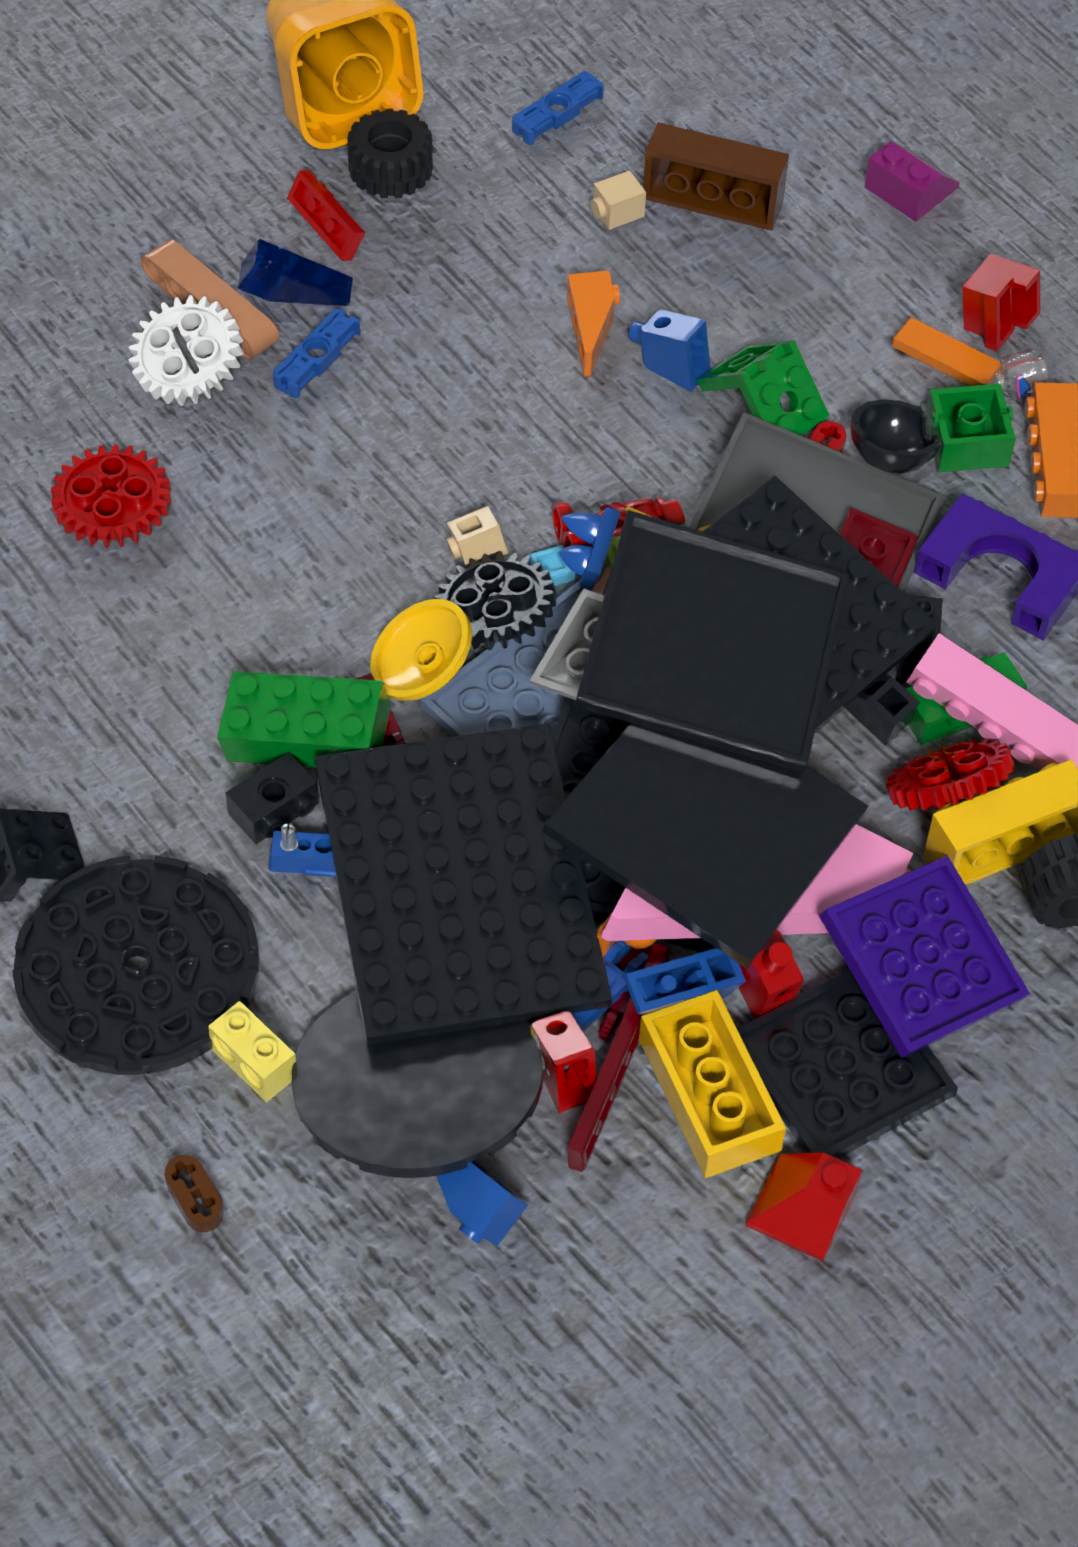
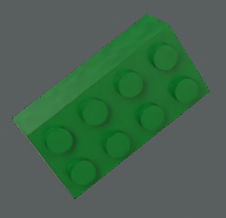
M233 671L217 739L227 761L270 764L287 752H290L303 767H316L315 756L382 747L391 703L383 681Z

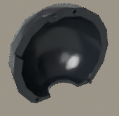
M881 399L869 401L856 408L851 419V437L858 453L868 464L886 472L904 474L918 470L937 454L941 445L937 435H933L931 440L928 438L926 433L927 417L921 406L898 400Z

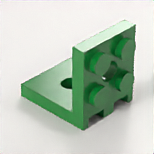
M795 340L748 345L696 379L702 392L740 388L753 416L800 436L830 416ZM783 393H786L790 398V407L786 412L780 405Z

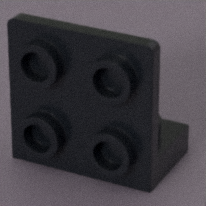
M0 808V901L11 902L25 884L27 878L63 880L76 871L85 868L67 813Z

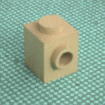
M630 170L594 183L593 199L590 202L594 216L597 219H601L608 230L645 217L646 191Z

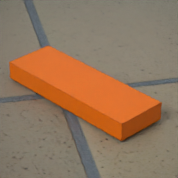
M912 317L893 338L892 347L969 386L989 385L1001 371L1002 362Z

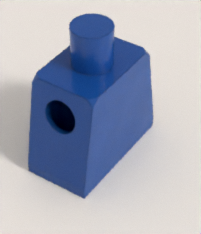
M659 310L646 324L640 321H635L632 324L628 337L630 341L642 346L643 362L647 369L690 392L698 385L696 379L711 370L705 320L667 310Z

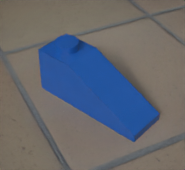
M717 948L630 972L623 976L638 1015L652 1013L718 990L723 999L746 982L739 963Z
M475 1161L467 1163L468 1167L465 1169L436 1176L450 1212L463 1222L458 1229L477 1244L482 1239H485L498 1246L528 1206L527 1203Z

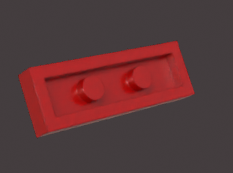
M299 170L287 199L341 261H352L365 232L333 197L334 194L325 187L324 183H320L310 170Z

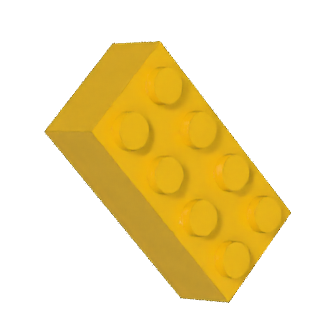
M1072 759L1058 765L1052 763L1043 767L1038 773L1025 778H1013L1004 786L990 792L988 791L986 794L976 793L973 795L974 798L972 800H967L957 805L948 804L943 806L933 814L923 857L927 864L948 856L964 884L967 885L1024 862L1034 851L1049 842L1077 834V766Z
M718 990L641 1016L639 1041L705 1179L782 1151L786 1127Z

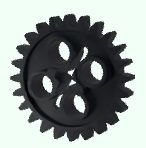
M499 552L496 559L490 560L487 554H483L482 562L479 563L470 558V567L465 568L457 565V575L446 574L447 584H439V594L434 595V599H444L455 603L468 616L472 627V647L475 650L482 643H486L488 650H492L495 643L498 642L505 649L508 647V640L511 639L521 644V635L524 633L534 637V626L545 628V618L553 617L552 607L557 604L554 582L551 580L550 572L548 570L543 571L542 563L540 562L532 565L530 556L519 561L517 553H513L509 559H504L503 553Z

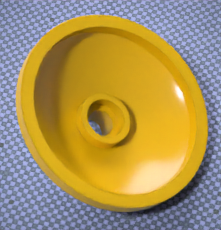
M430 599L408 607L389 622L378 637L370 660V672L375 680L383 681L388 697L400 701L417 700L440 690L455 677L463 666L471 646L472 627L468 616L458 605L451 601Z

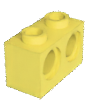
M240 1001L208 1026L213 1045L212 1051L266 1103L292 1082V1068L296 1062L295 1053Z

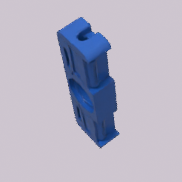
M584 71L514 115L512 117V132L517 136L522 134L523 141L528 145H533L534 139L552 127L556 130L580 114L581 108L595 99L599 98L602 100L604 84L589 72ZM553 105H563L566 109L554 111L550 107Z
M334 309L273 371L274 387L293 398H299L300 391L316 375L320 377L341 355L340 350L356 334L360 336V320L354 316L347 318L345 311ZM313 349H322L326 354L322 357H312L308 352Z

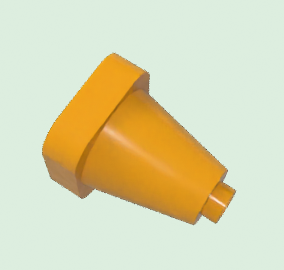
M270 0L266 10V24L275 47L285 113L289 122L311 146L318 149H334L348 144V132L351 131V126L354 122H360V117L365 114L372 115V111L375 110L382 112L386 111V109H393V111L399 112L401 109L407 111L408 115H416L422 104L424 94L416 28L410 14L396 0Z

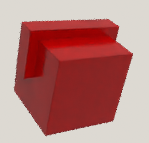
M990 254L962 286L964 330L984 336L985 347L994 351H998L1015 331V326L1028 329L1041 313L1039 269Z

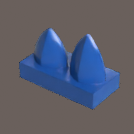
M606 507L602 516L589 512H577L562 517V520L571 532L591 544V547L572 545L559 550V555L565 565L571 571L581 576L578 586L592 590L598 581L620 511Z

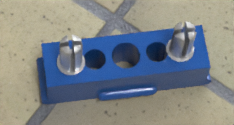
M284 824L281 827V831H274L268 870L272 872L302 873L310 876L336 877L328 834L295 832L293 824H290L288 832V824Z

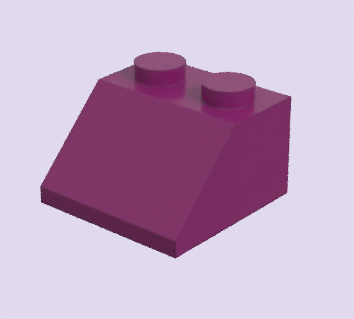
M890 141L869 157L864 187L916 222L959 188L960 182L909 148Z

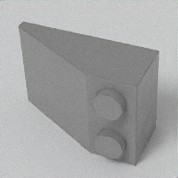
M586 589L582 590L529 680L531 685L576 700L604 595Z

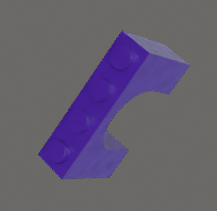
M962 493L918 550L914 573L946 590L963 566L978 555L999 553L1015 558L1028 569L1032 581L1016 601L1011 624L1044 641L1078 593V550L1071 549L1051 539L1048 535L1018 522L1015 518L1006 516L985 505L982 501L975 500Z

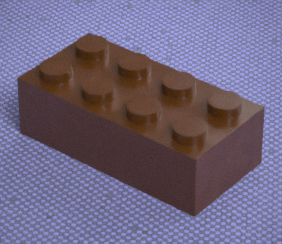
M657 122L645 155L643 189L646 191V200L773 231L784 201L789 154Z

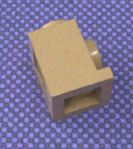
M488 506L447 523L451 537L446 539V542L454 560L461 557L466 565L469 564L470 558L475 561L482 560L483 554L490 555L497 551L502 552L503 555L508 554L500 526Z

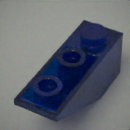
M258 239L241 264L238 289L269 302L348 306L350 304L353 277Z

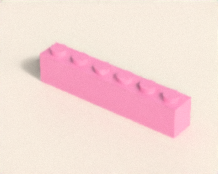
M940 633L937 635L906 681L913 686L914 691L918 695L926 699H932L942 705L951 717L959 721H966L978 729L979 734L983 738L990 739V742L1000 740L1001 744L1006 743L1011 751V755L1021 763L1030 764L1040 771L1049 764L1056 763L1058 765L1072 759L1078 768V725Z

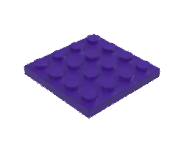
M948 856L827 908L819 915L901 1058L1010 1007L1030 995Z

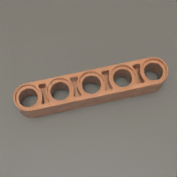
M173 239L167 240L141 258V264L147 276L173 299L178 297L182 304H186L189 295H192L198 304L204 296L210 304L217 301L223 310L227 308L240 327L239 332L244 341L239 345L244 352L242 356L247 360H252L279 341L280 336L276 326L265 314Z

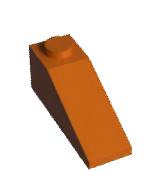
M609 270L568 274L567 301L584 377L591 376L614 320V306L620 305L618 284H612Z

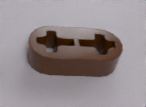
M190 1155L174 1157L165 1167L164 1175L168 1191L187 1224L193 1230L198 1232L214 1230L222 1222L224 1214L218 1192L196 1158ZM184 1170L187 1175L191 1174L192 1188L188 1189L182 1179H178L177 1173ZM200 1198L203 1205L211 1209V1215L204 1217L201 1212L197 1213L195 1200Z

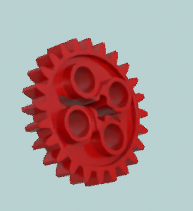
M114 444L111 452H106L105 448L99 445L98 454L94 455L91 451L85 449V458L83 460L72 456L73 467L62 465V475L54 476L55 486L51 487V503L53 513L56 514L57 523L64 525L66 534L74 531L76 541H80L88 536L90 546H93L100 539L103 540L105 548L109 547L111 540H117L119 546L123 547L124 538L130 537L132 541L137 543V533L142 532L150 536V524L160 527L162 525L161 516H168L169 514L168 504H171V488L169 478H166L165 468H158L156 458L147 461L146 451L144 450L135 456L132 446H129L124 452H119L118 444Z
M977 739L969 742L958 741L951 746L944 744L937 751L929 749L924 756L915 755L913 756L914 760L902 762V768L893 769V774L887 776L888 782H886V786L893 805L898 804L900 809L907 806L909 810H914L920 806L922 810H927L930 807H937L939 809L950 802L953 805H957L959 800L963 798L972 800L974 794L988 793L987 788L1000 786L999 781L1008 779V774L1014 771V762L1007 744H1001L1000 740L990 742V739H985L977 743Z

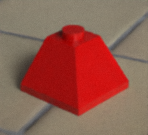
M826 1153L780 1154L745 1226L823 1262L855 1198L862 1170Z

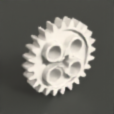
M189 295L186 304H182L179 298L176 297L174 307L171 308L163 302L161 303L162 313L158 314L151 310L149 313L153 320L150 323L140 321L139 323L144 329L143 333L137 332L132 335L138 343L129 346V350L133 354V357L129 359V363L134 368L132 373L145 392L149 391L155 400L162 397L168 405L174 397L180 406L184 405L186 397H190L194 404H197L199 394L201 393L210 399V389L212 387L222 391L223 386L220 381L223 378L233 380L229 369L240 368V364L236 359L237 356L244 354L239 345L244 341L239 332L240 327L227 308L223 310L217 301L210 304L204 296L198 304L192 295ZM176 327L179 328L182 337L187 343V348L199 368V372L194 374L190 363L186 359V354L173 330Z

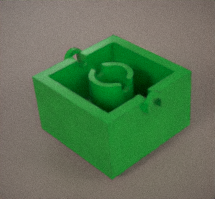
M1001 384L930 389L925 415L927 417L926 425L930 440L933 435H937L941 442L939 450L934 456L938 473L1009 467L1016 438L1011 423L1013 409L1012 406L1006 405Z

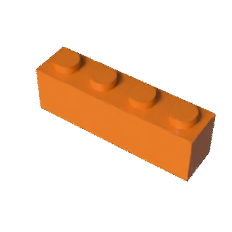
M1035 382L1032 396L1026 397L1024 407L1025 418H1031V424L1028 426L1027 442L1028 446L1034 447V452H1032L1030 459L1031 474L1037 475V480H1035L1033 487L1034 502L1040 503L1041 517L1078 518V383Z

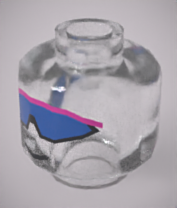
M1031 349L1004 356L1000 361L1001 370L994 372L997 384H1001L1002 390L1007 391L1008 396L1012 400H1020L1032 396L1035 382H1049L1043 355L1037 356Z

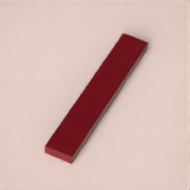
M654 943L644 968L669 962L668 947ZM632 998L568 1145V1166L570 1169L580 1172L586 1169L639 1043L641 1016L646 1014L638 1015Z

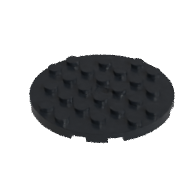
M155 855V860H131L130 856H122L97 862L76 871L53 886L39 900L40 906L32 914L29 921L25 920L16 941L13 970L14 986L20 1008L32 1030L49 1048L70 1062L84 1068L110 1074L139 1075L165 1071L181 1066L213 1048L208 1026L239 1001L248 1008L258 980V942L253 923L243 903L224 882L213 874L208 873L206 875L188 867L187 862L170 857ZM136 956L147 960L142 971L140 969H130L127 966L125 967L129 959Z

